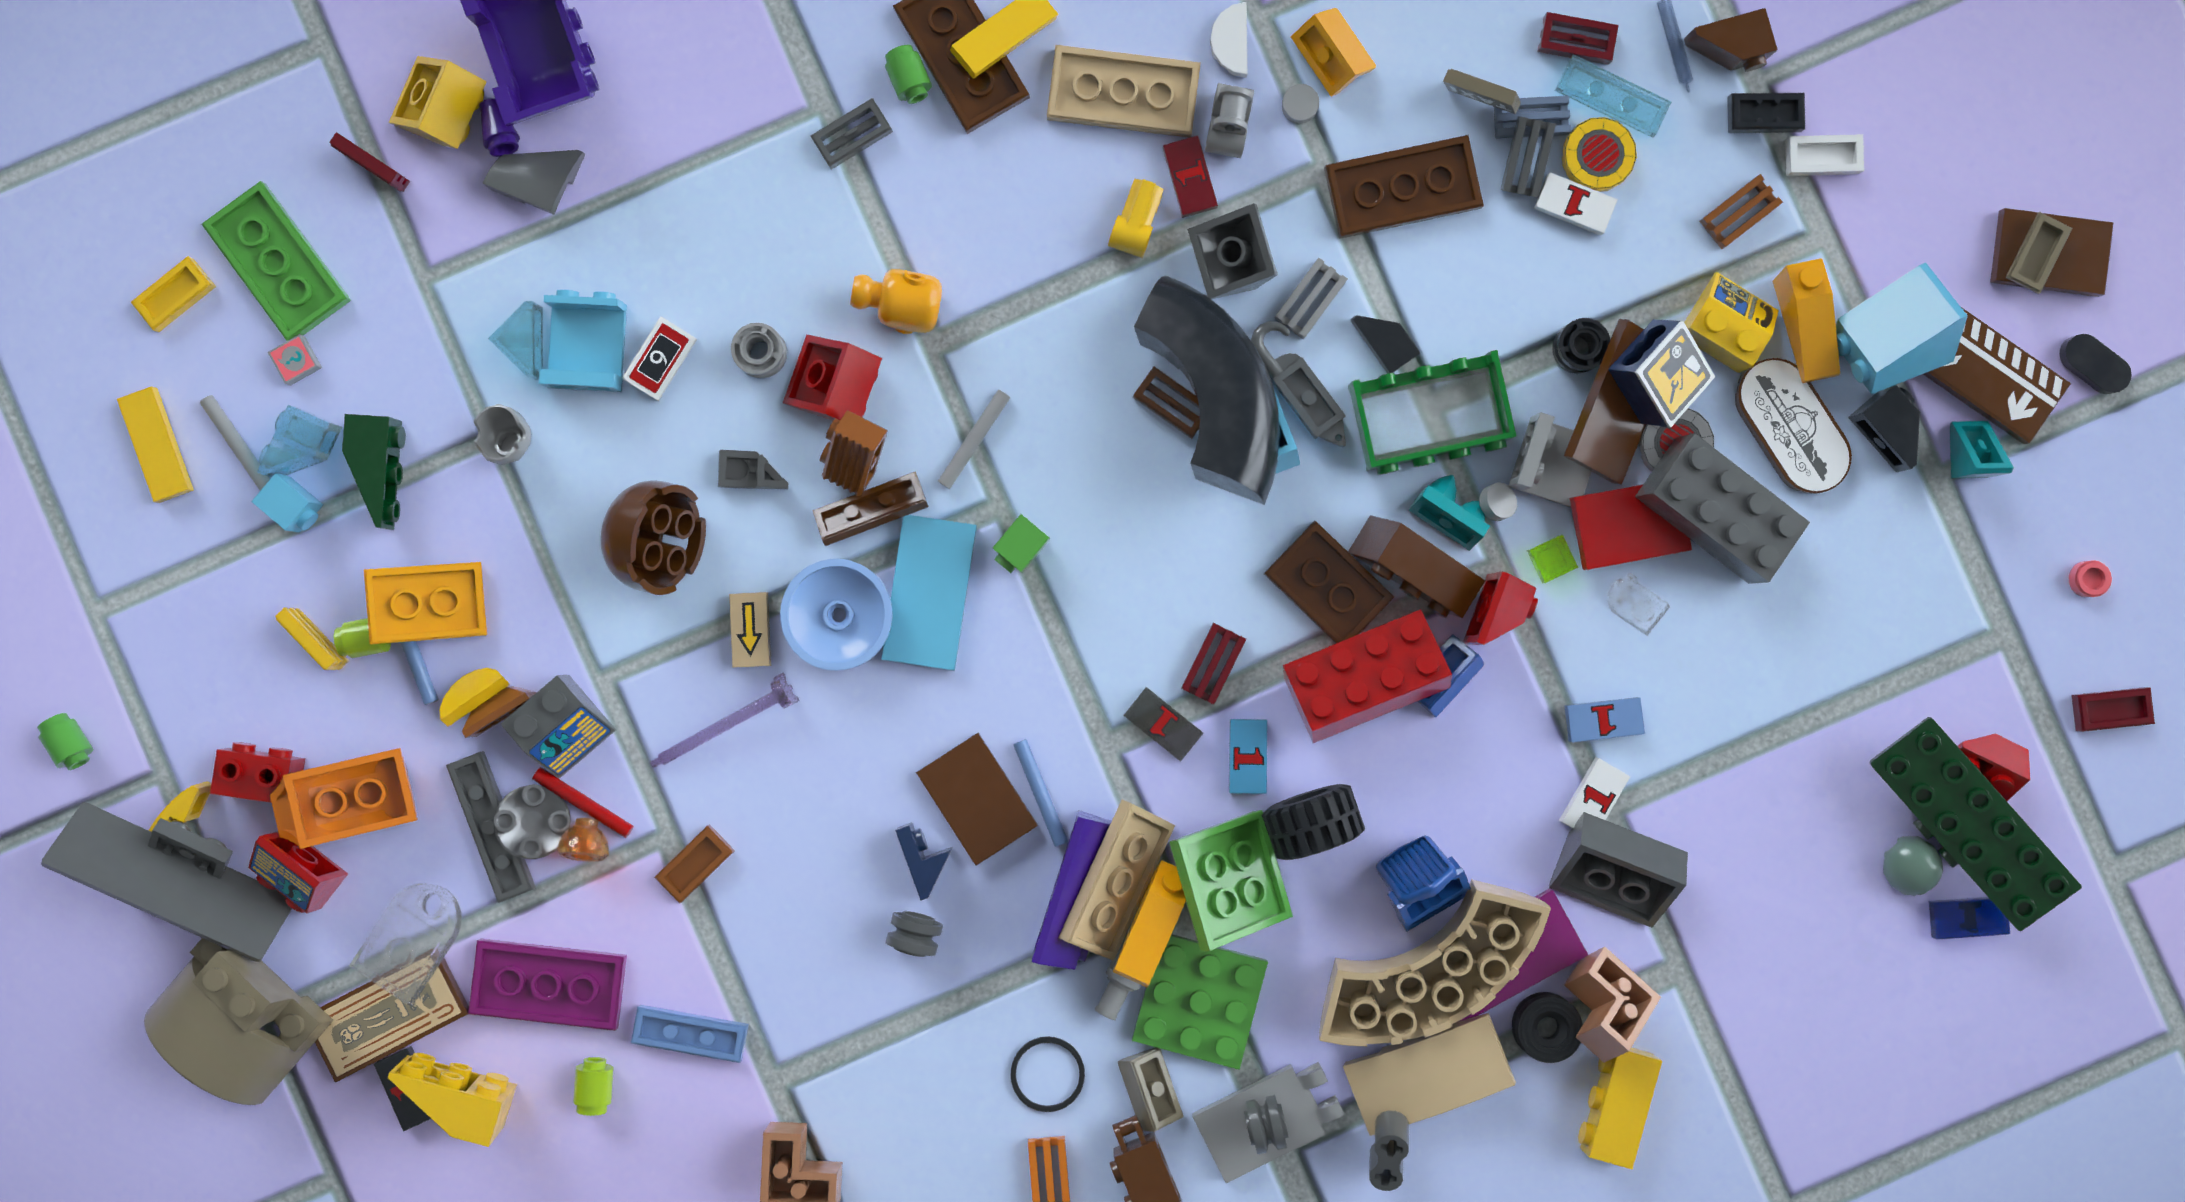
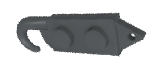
M1268 321L1259 325L1253 332L1251 342L1260 354L1272 383L1314 439L1319 437L1340 447H1345L1343 418L1346 415L1305 360L1299 355L1291 353L1274 359L1264 345L1263 340L1268 332L1279 331L1283 335L1289 336L1290 330L1284 324L1276 321ZM1335 436H1341V441H1337Z

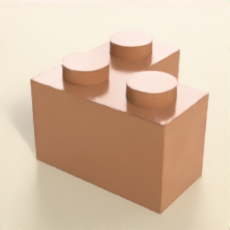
M1605 946L1581 959L1564 984L1566 988L1592 1010L1576 1038L1603 1063L1630 1051L1661 998L1660 995Z
M770 1121L763 1132L760 1202H840L843 1162L806 1160L807 1123Z

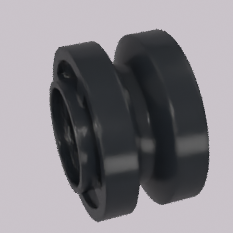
M1576 319L1561 328L1556 334L1552 344L1554 359L1562 369L1570 373L1580 374L1588 372L1601 364L1611 340L1607 329L1594 319ZM1576 337L1583 338L1588 343L1589 350L1587 355L1576 351L1574 347Z

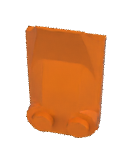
M401 748L285 774L279 786L270 794L279 837L295 843L300 849L418 820L408 771Z

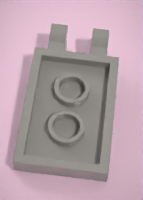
M1319 1062L1297 1074L1290 1064L1192 1113V1117L1225 1183L1325 1135L1321 1124L1334 1121L1345 1115L1336 1095L1317 1105L1309 1090L1328 1082ZM1275 1095L1277 1104L1282 1106L1289 1137L1285 1138L1287 1148L1277 1150L1273 1143L1268 1145L1267 1153L1257 1154L1255 1145H1251L1244 1114V1111H1247L1246 1101L1255 1099L1262 1106L1267 1096Z

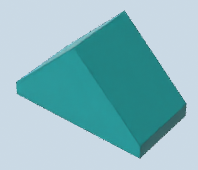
M1989 421L1951 422V479L1990 478L2012 473L2014 467Z

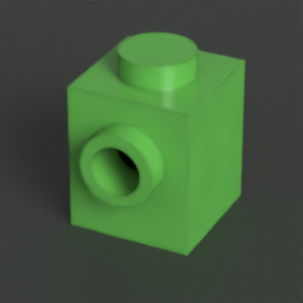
M1020 514L993 546V549L998 553L994 560L1010 573L1015 568L1023 573L1050 541V537Z

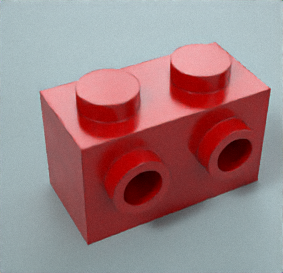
M232 742V748L217 749L210 794L271 803L270 794L279 786L283 775L304 770L305 758L292 756L293 750L270 747L267 753L256 751V744Z

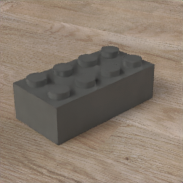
M1696 433L1674 439L1635 496L1748 584L1770 582L1810 523Z

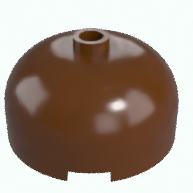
M651 480L634 484L615 498L603 520L601 550L608 569L616 579L624 585L639 591L655 595H667L677 590L675 585L682 580L686 573L691 575L694 573L704 549L706 520L699 517V511L695 502L698 497L692 490L678 484ZM663 535L679 539L688 538L686 550L681 546L662 542Z

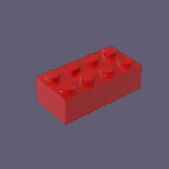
M1421 609L1283 665L1285 682L1313 744L1449 689L1452 679V673Z

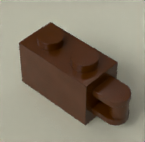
M1137 1115L1112 1124L1120 1146L1113 1148L1115 1160L1109 1163L1117 1184L1124 1182L1129 1195L1124 1196V1201L1182 1202L1155 1132L1145 1135ZM1136 1132L1139 1138L1126 1143L1124 1136Z

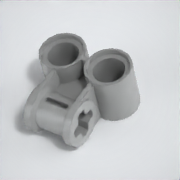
M1221 83L1217 84L1205 152L1236 158L1242 157L1254 90Z

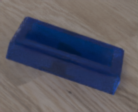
M1988 897L1929 901L1931 938L1952 939L2010 934L2009 920Z

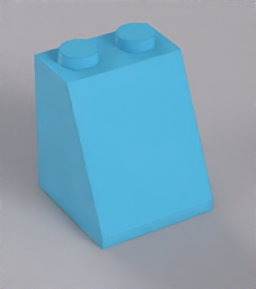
M1923 263L1837 319L1839 356H1844L1851 366L1854 378L1859 383H1863L1871 394H1874L1954 362L1968 315L1928 264Z

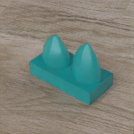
M1454 475L1441 477L1428 485L1418 495L1408 511L1470 551L1484 538L1490 525L1485 523V514L1481 510L1479 500L1470 501L1461 506L1455 503L1457 490Z

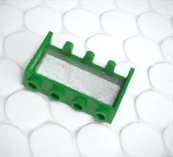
M1498 350L1490 351L1480 357L1454 359L1443 365L1433 367L1425 365L1406 373L1396 375L1388 373L1379 376L1377 379L1360 382V379L1348 385L1366 463V471L1376 469L1377 475L1399 471L1398 464L1411 461L1413 467L1435 463L1434 456L1448 454L1449 460L1471 455V448L1484 446L1485 452L1503 449L1507 447L1506 441L1516 437Z

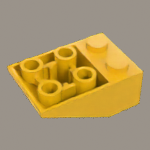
M425 1053L407 1055L389 1072L388 1079L450 1137L486 1147L491 1145L504 1128L517 1084L508 1082L509 1078L505 1075L498 1073L478 1074L472 1072V1067L462 1063H450V1065L435 1062L436 1058Z

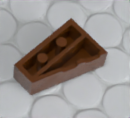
M1372 515L1369 516L1348 551L1351 555L1371 567L1370 570L1388 581L1392 579L1400 584L1399 589L1405 594L1417 600L1421 597L1429 602L1427 608L1443 618H1447L1448 614L1463 618L1486 581L1404 524Z

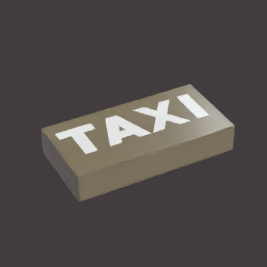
M1452 68L1447 70L1443 80L1448 91L1513 114L1517 113L1521 104L1516 91Z

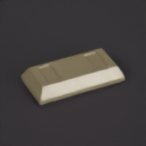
M2038 212L2006 278L2040 294L2073 228Z

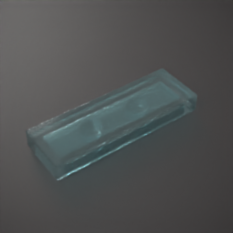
M1574 54L1569 59L1554 90L1652 138L1657 134L1672 103Z

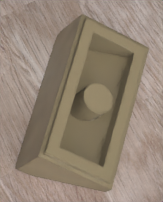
M1155 1047L1118 1061L1134 1113L1137 1115L1143 1131L1155 1132L1184 1117L1160 1048Z

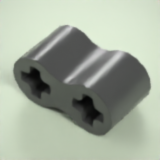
M1385 1111L1378 1115L1375 1120V1143L1370 1148L1369 1180L1375 1188L1382 1191L1395 1190L1403 1182V1159L1409 1152V1122L1406 1116L1400 1112Z

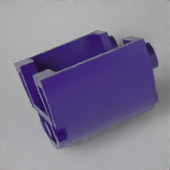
M460 0L466 17L478 28L498 87L492 88L504 125L511 126L593 98L595 92L600 90L596 76L590 68V65L596 63L593 52L588 42L582 43L578 30L583 29L581 18L575 7H568L566 0Z

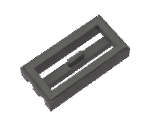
M871 98L812 134L811 138L832 170L893 131L876 102ZM869 112H873V117L829 144L824 145L822 142ZM880 123L881 126L835 155H830L833 151Z
M1521 116L1517 117L1500 190L1539 197L1556 123ZM1528 126L1531 127L1518 185L1516 186L1512 185L1525 127ZM1543 129L1530 188H1526L1539 131Z

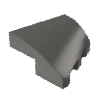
M580 150L504 154L492 165L483 184L492 191L554 215L567 184L573 185L585 153Z

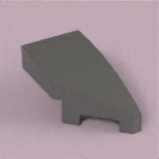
M719 450L718 487L788 489L789 483L757 451Z

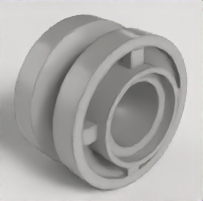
M750 323L740 328L734 335L731 343V354L736 365L748 375L755 378H768L777 374L783 368L787 359V347L784 339L771 326L764 323ZM758 342L767 343V354L761 359H752V347Z

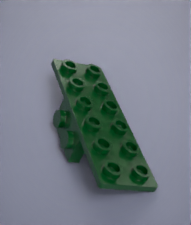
M1932 717L1925 718L1870 760L1869 763L1872 768L1918 818L1913 822L1916 828L1927 840L1933 836L1943 847L1937 851L1952 868L1959 864L2018 931H2023L2082 888L2077 879Z

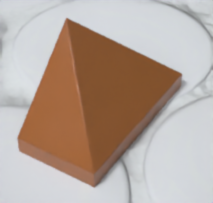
M510 685L470 712L462 730L464 737H477L508 718L536 692Z

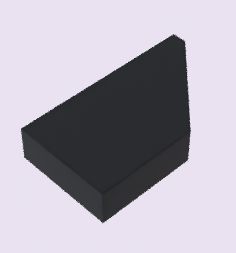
M1359 315L1354 316L1350 320L1387 374L1395 372L1420 354V351L1400 323Z

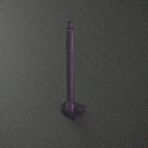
M781 673L774 677L770 684L772 692L659 753L656 759L650 761V764L653 768L660 764L666 765L777 703L781 707L787 708L800 700L798 696L793 694L792 685L787 684L785 674Z

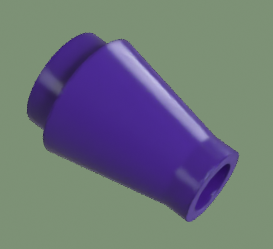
M495 98L482 101L479 104V109L481 112L484 148L489 150L490 155L494 157L515 153L519 148L518 142L520 140L513 125H504Z

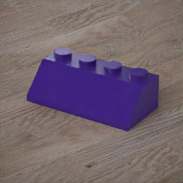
M1078 810L1033 950L1031 962L1075 970L1078 960L1086 961L1088 950L1070 944L1058 937L1112 822L1111 820Z

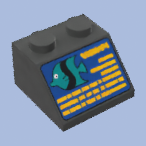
M569 674L555 676L501 723V726L524 753L557 778L564 776L616 731L614 726Z

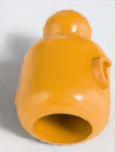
M901 269L888 270L884 275L883 282L873 281L869 276L861 274L854 276L850 305L860 310L868 307L878 308L877 314L880 322L885 326L895 328L899 333H927L934 329L937 322L942 296V284L934 276Z

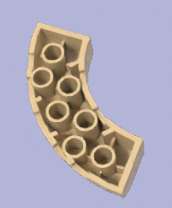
M1471 879V889L1467 891L1454 916L1436 935L1422 945L1406 953L1380 960L1357 961L1335 958L1321 1015L1319 1040L1347 1046L1367 1047V1044L1380 1043L1396 1045L1403 1043V1040L1418 1038L1424 1035L1428 1037L1453 1027V1023L1462 1020L1472 1013L1474 1015L1495 999V995L1508 981L1513 980L1519 974V968L1530 952L1534 951L1544 931L1551 907L1544 901L1523 892Z

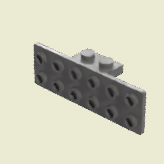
M83 802L41 861V865L49 870L255 962H260L292 910L285 902L286 897L276 889H268L256 879L229 868L228 864L233 851L227 849L221 841L214 838H203L191 832L186 825L180 822H169L162 818L159 819L151 832L87 802Z

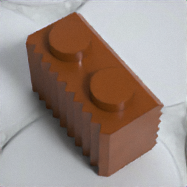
M849 410L846 411L841 420L835 418L825 437L830 441L820 456V462L825 464L822 473L823 480L829 479L830 483L835 482L836 486H842L843 490L848 489L850 493L855 492L856 496H861L875 475L888 430Z

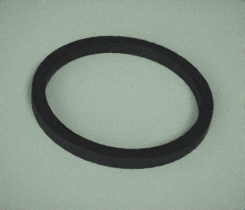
M1046 1036L1033 1039L1022 1046L1012 1062L1011 1083L1014 1092L1025 1105L1037 1111L1054 1112L1069 1106L1078 1097L1084 1084L1085 1069L1081 1056L1071 1044L1060 1038ZM1041 1043H1054L1066 1048L1074 1056L1079 1067V1081L1075 1091L1068 1099L1056 1105L1046 1106L1032 1102L1021 1092L1016 1079V1069L1022 1055L1031 1047Z

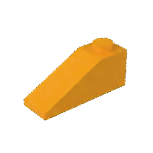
M1819 258L1786 265L1772 282L1802 383L1839 376L1840 363L1833 292L1823 259Z
M1163 860L1157 866L1113 969L1114 973L1146 988L1150 984L1186 902L1176 866Z

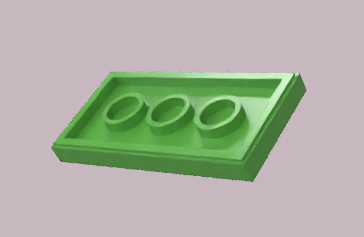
M259 181L201 224L286 341L299 334L305 335L351 301L266 183Z

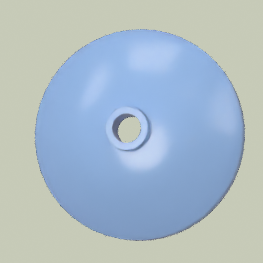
M845 559L822 560L803 569L788 585L780 609L782 631L791 649L807 663L821 669L835 671L860 666L874 657L883 647L889 636L893 618L889 593L878 576L865 566ZM838 608H842L846 612V618L842 622H837L833 616L834 611Z

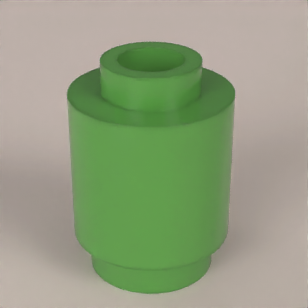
M901 45L890 50L885 55L887 62L885 69L900 101H907L909 104L924 100L928 96L927 92L931 89L932 83L919 53L914 51L911 45Z
M67 713L52 716L38 725L37 728L41 733L38 738L57 768L66 767L68 770H74L90 760L88 755L92 753L93 747L77 721L70 719Z

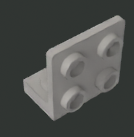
M1540 412L1530 417L1508 486L1571 507L1569 498L1584 495L1592 471L1564 456L1574 430L1553 424L1554 416Z

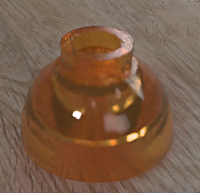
M577 818L575 825L566 830L561 836L556 852L561 857L570 860L598 862L609 857V844L604 833L598 828L597 820Z

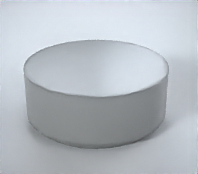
M1297 84L1290 87L1282 100L1283 114L1293 123L1302 124L1310 121L1316 115L1319 108L1317 92L1306 84Z
M1498 482L1484 488L1480 494L1481 510L1490 520L1501 521L1509 518L1517 509L1516 495L1505 483Z

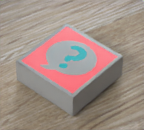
M301 334L268 352L284 383L290 386L322 368L307 339Z

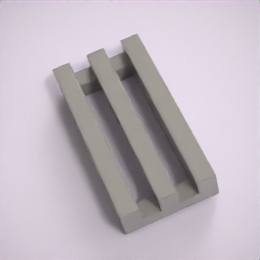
M1319 257L1274 317L1303 340L1348 280L1344 275H1339L1333 267L1324 264L1325 261ZM1319 270L1324 274L1290 320L1285 315ZM1330 279L1333 280L1336 284L1302 329L1297 323Z

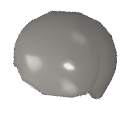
M496 404L486 407L474 420L478 430V436L474 440V444L487 461L505 465L518 461L523 457L531 442V429L519 412L510 407Z

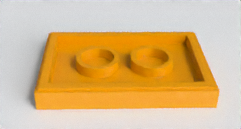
M481 562L364 569L370 645L487 635Z

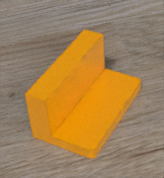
M1337 8L1314 14L1290 36L1331 97L1339 94L1357 77L1367 74L1376 68V64Z

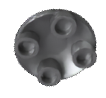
M535 784L519 787L507 794L499 803L494 816V830L500 844L512 855L524 859H538L555 852L567 838L571 823L570 812L565 801L545 787Z

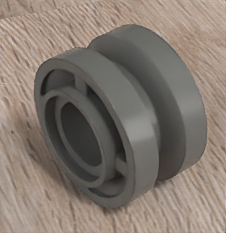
M911 911L893 912L890 923L897 929L896 931L888 932L885 943L895 950L908 955L919 957L935 956L938 944L932 938L941 935L943 924L921 913Z
M1267 1096L1262 1106L1255 1099L1246 1101L1247 1111H1244L1247 1129L1251 1145H1255L1257 1154L1267 1153L1268 1145L1273 1143L1277 1150L1286 1149L1285 1138L1289 1137L1282 1106L1277 1104L1276 1096Z

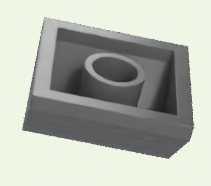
M1253 203L1187 229L1207 296L1211 300L1255 290L1278 275L1257 204Z

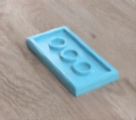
M914 515L903 517L891 593L892 626L883 646L881 660L955 671L977 525Z

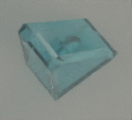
M524 301L488 339L526 376L539 380V369H543V307L533 301Z

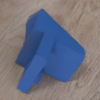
M1426 835L1400 846L1376 864L1379 876L1390 891L1387 895L1406 932L1462 900L1467 891L1471 889L1463 868L1452 856L1447 858L1431 837Z

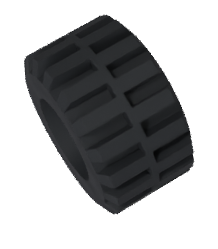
M1345 784L1325 786L1293 796L1270 806L1262 814L1277 859L1283 860L1299 859L1333 849L1354 840L1365 830L1351 785Z

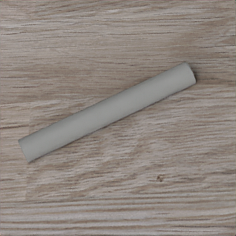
M998 389L938 482L949 489L952 487L1009 401L1010 397Z
M210 395L200 401L201 406L261 491L270 480L269 476L214 396Z

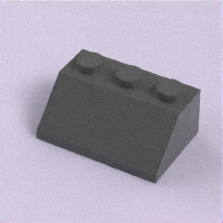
M1583 812L1574 828L1568 833L1550 880L1549 888L1652 928L1686 887L1688 852Z

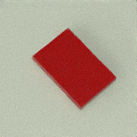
M1643 485L1569 498L1583 570L1691 551V541L1689 537L1635 497Z

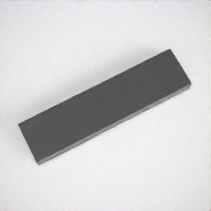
M478 752L447 764V770L497 902L500 903L536 889L526 860L514 856L505 850L496 837L494 816L499 803L502 801V797L485 752Z

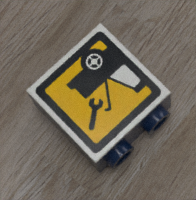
M1653 319L1608 369L1641 424L1669 428L1674 425L1715 378L1685 323L1674 320Z

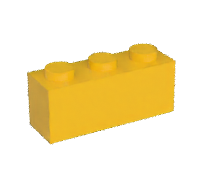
M1631 1047L1629 1052L1604 1063L1599 1059L1598 1071L1601 1072L1597 1086L1591 1088L1588 1098V1106L1591 1108L1587 1122L1584 1121L1581 1124L1578 1134V1142L1581 1144L1580 1149L1588 1157L1633 1170L1662 1065V1060L1654 1054Z

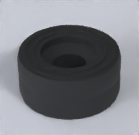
M1538 992L1523 999L1516 1007L1512 1017V1033L1519 1047L1533 1059L1544 1063L1560 1062L1572 1056L1581 1044L1576 1038V1035L1583 1026L1581 1016L1577 1009L1563 997L1551 992ZM1546 1017L1554 1018L1557 1023V1030L1550 1037L1540 1036L1537 1029L1539 1022Z

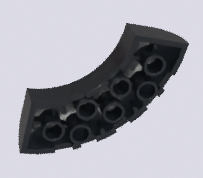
M1163 276L1155 283L1134 325V329L1141 346L1161 355L1183 372L1198 398L1200 410L1199 436L1190 462L1195 479L1265 505L1277 468L1280 438L1278 407L1267 368L1249 337L1223 308L1193 287L1169 276Z

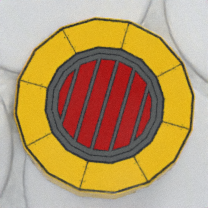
M1606 117L1589 118L1578 124L1566 137L1563 145L1562 166L1571 181L1599 192L1609 191L1623 183L1633 171L1637 159L1636 143L1630 131L1620 122Z

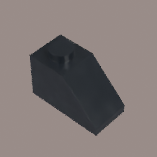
M1897 385L1881 390L1848 417L1895 472L1910 470L1917 465L1920 411L1915 407L1914 399L1907 390Z

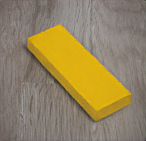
M1014 0L952 44L950 51L974 79L1055 21L1058 13L1048 0Z
M150 386L117 398L153 502L161 503L194 491L158 388Z

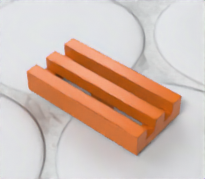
M1065 1136L1028 1139L1033 1202H1041L1036 1147L1042 1146L1047 1202H1055L1051 1146L1058 1145L1062 1202H1070Z

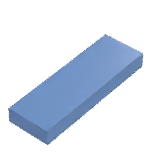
M640 1004L637 1007L631 1044L740 1063L743 1059L749 1024Z

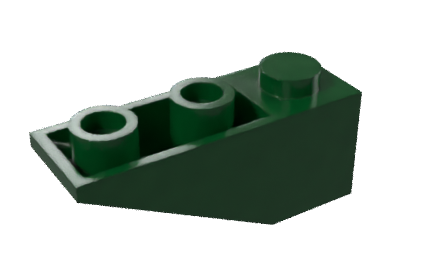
M345 414L342 443L344 457L375 527L394 530L395 522L400 517V503L396 500L397 485H400L403 479V468L399 463L400 449L404 447L406 440L402 421L388 416Z

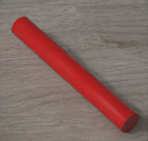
M540 767L533 775L532 780L624 838H627L633 830L634 826L543 768Z

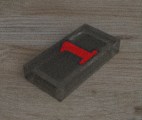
M1147 687L1144 688L1123 714V716L1180 762L1203 735L1200 729Z

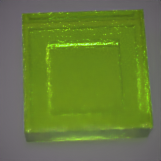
M1563 534L1527 550L1542 584L1578 568Z

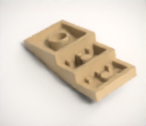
M1489 1013L1455 1022L1452 1024L1453 1027L1428 1037L1424 1035L1403 1041L1401 1044L1385 1046L1378 1053L1345 1062L1343 1069L1370 1136L1375 1135V1120L1382 1112H1400L1406 1116L1409 1124L1483 1099L1516 1084Z

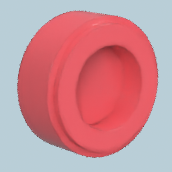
M2096 560L2077 563L2069 574L2071 589L2081 597L2101 596L2108 591L2112 582L2111 572L2108 567Z

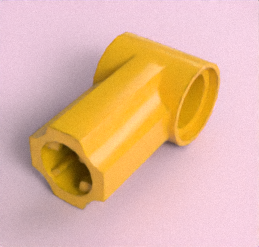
M1134 178L1122 214L1117 216L1108 242L1109 247L1143 258L1153 230L1151 225L1162 199L1163 188L1148 180Z

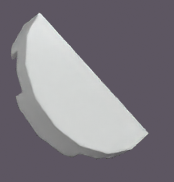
M1246 2L1233 4L1222 11L1213 24L1210 38L1214 59L1223 68L1228 70L1231 75L1247 78Z

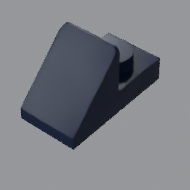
M913 822L898 827L895 831L920 901H922L931 894L953 847L925 856L923 851L928 849L924 833L921 828L915 830Z

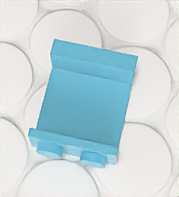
M556 290V295H544V303L552 307L548 369H539V384L550 389L622 392L627 305L621 300L616 299V294L610 292H593V297H579V292Z

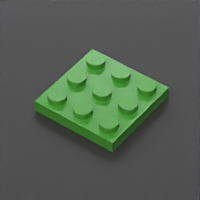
M1262 810L1249 812L1169 842L1201 952L1211 951L1293 917L1278 862L1262 818Z
M1171 934L1150 984L1147 988L1145 987L1132 1041L1240 1070L1268 961L1221 947L1201 952L1198 941Z

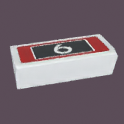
M661 316L622 379L659 401L697 339Z

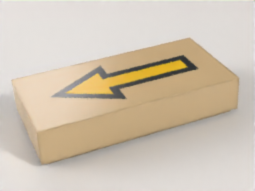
M768 592L729 594L732 668L771 666Z

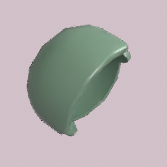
M1919 836L1900 837L1897 839V843L1884 853L1883 873L1890 886L1904 895L1916 896L1925 894L1934 888L1942 877L1943 863L1941 856L1931 843Z

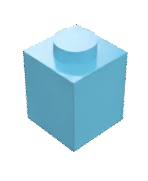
M277 473L273 475L251 501L284 530L299 533L302 530H307L316 522L319 516L317 512L324 505L292 477Z

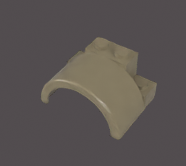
M201 938L190 951L194 957L147 1010L144 1018L147 1036L160 1056L176 1072L200 1089L218 1098L237 1104H262L332 1023L333 1019L309 996L300 997L262 960L255 962ZM275 1021L280 1029L279 1037L274 1036L260 1028L265 1024Z

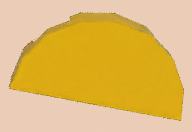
M491 668L477 669L462 676L450 687L443 697L439 709L440 720L447 727L451 726L509 686L510 683L497 670Z

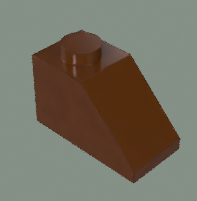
M1766 8L1695 27L1684 38L1685 46L1730 71L1744 67L1745 72L1759 69L1767 65L1766 60L1778 50Z

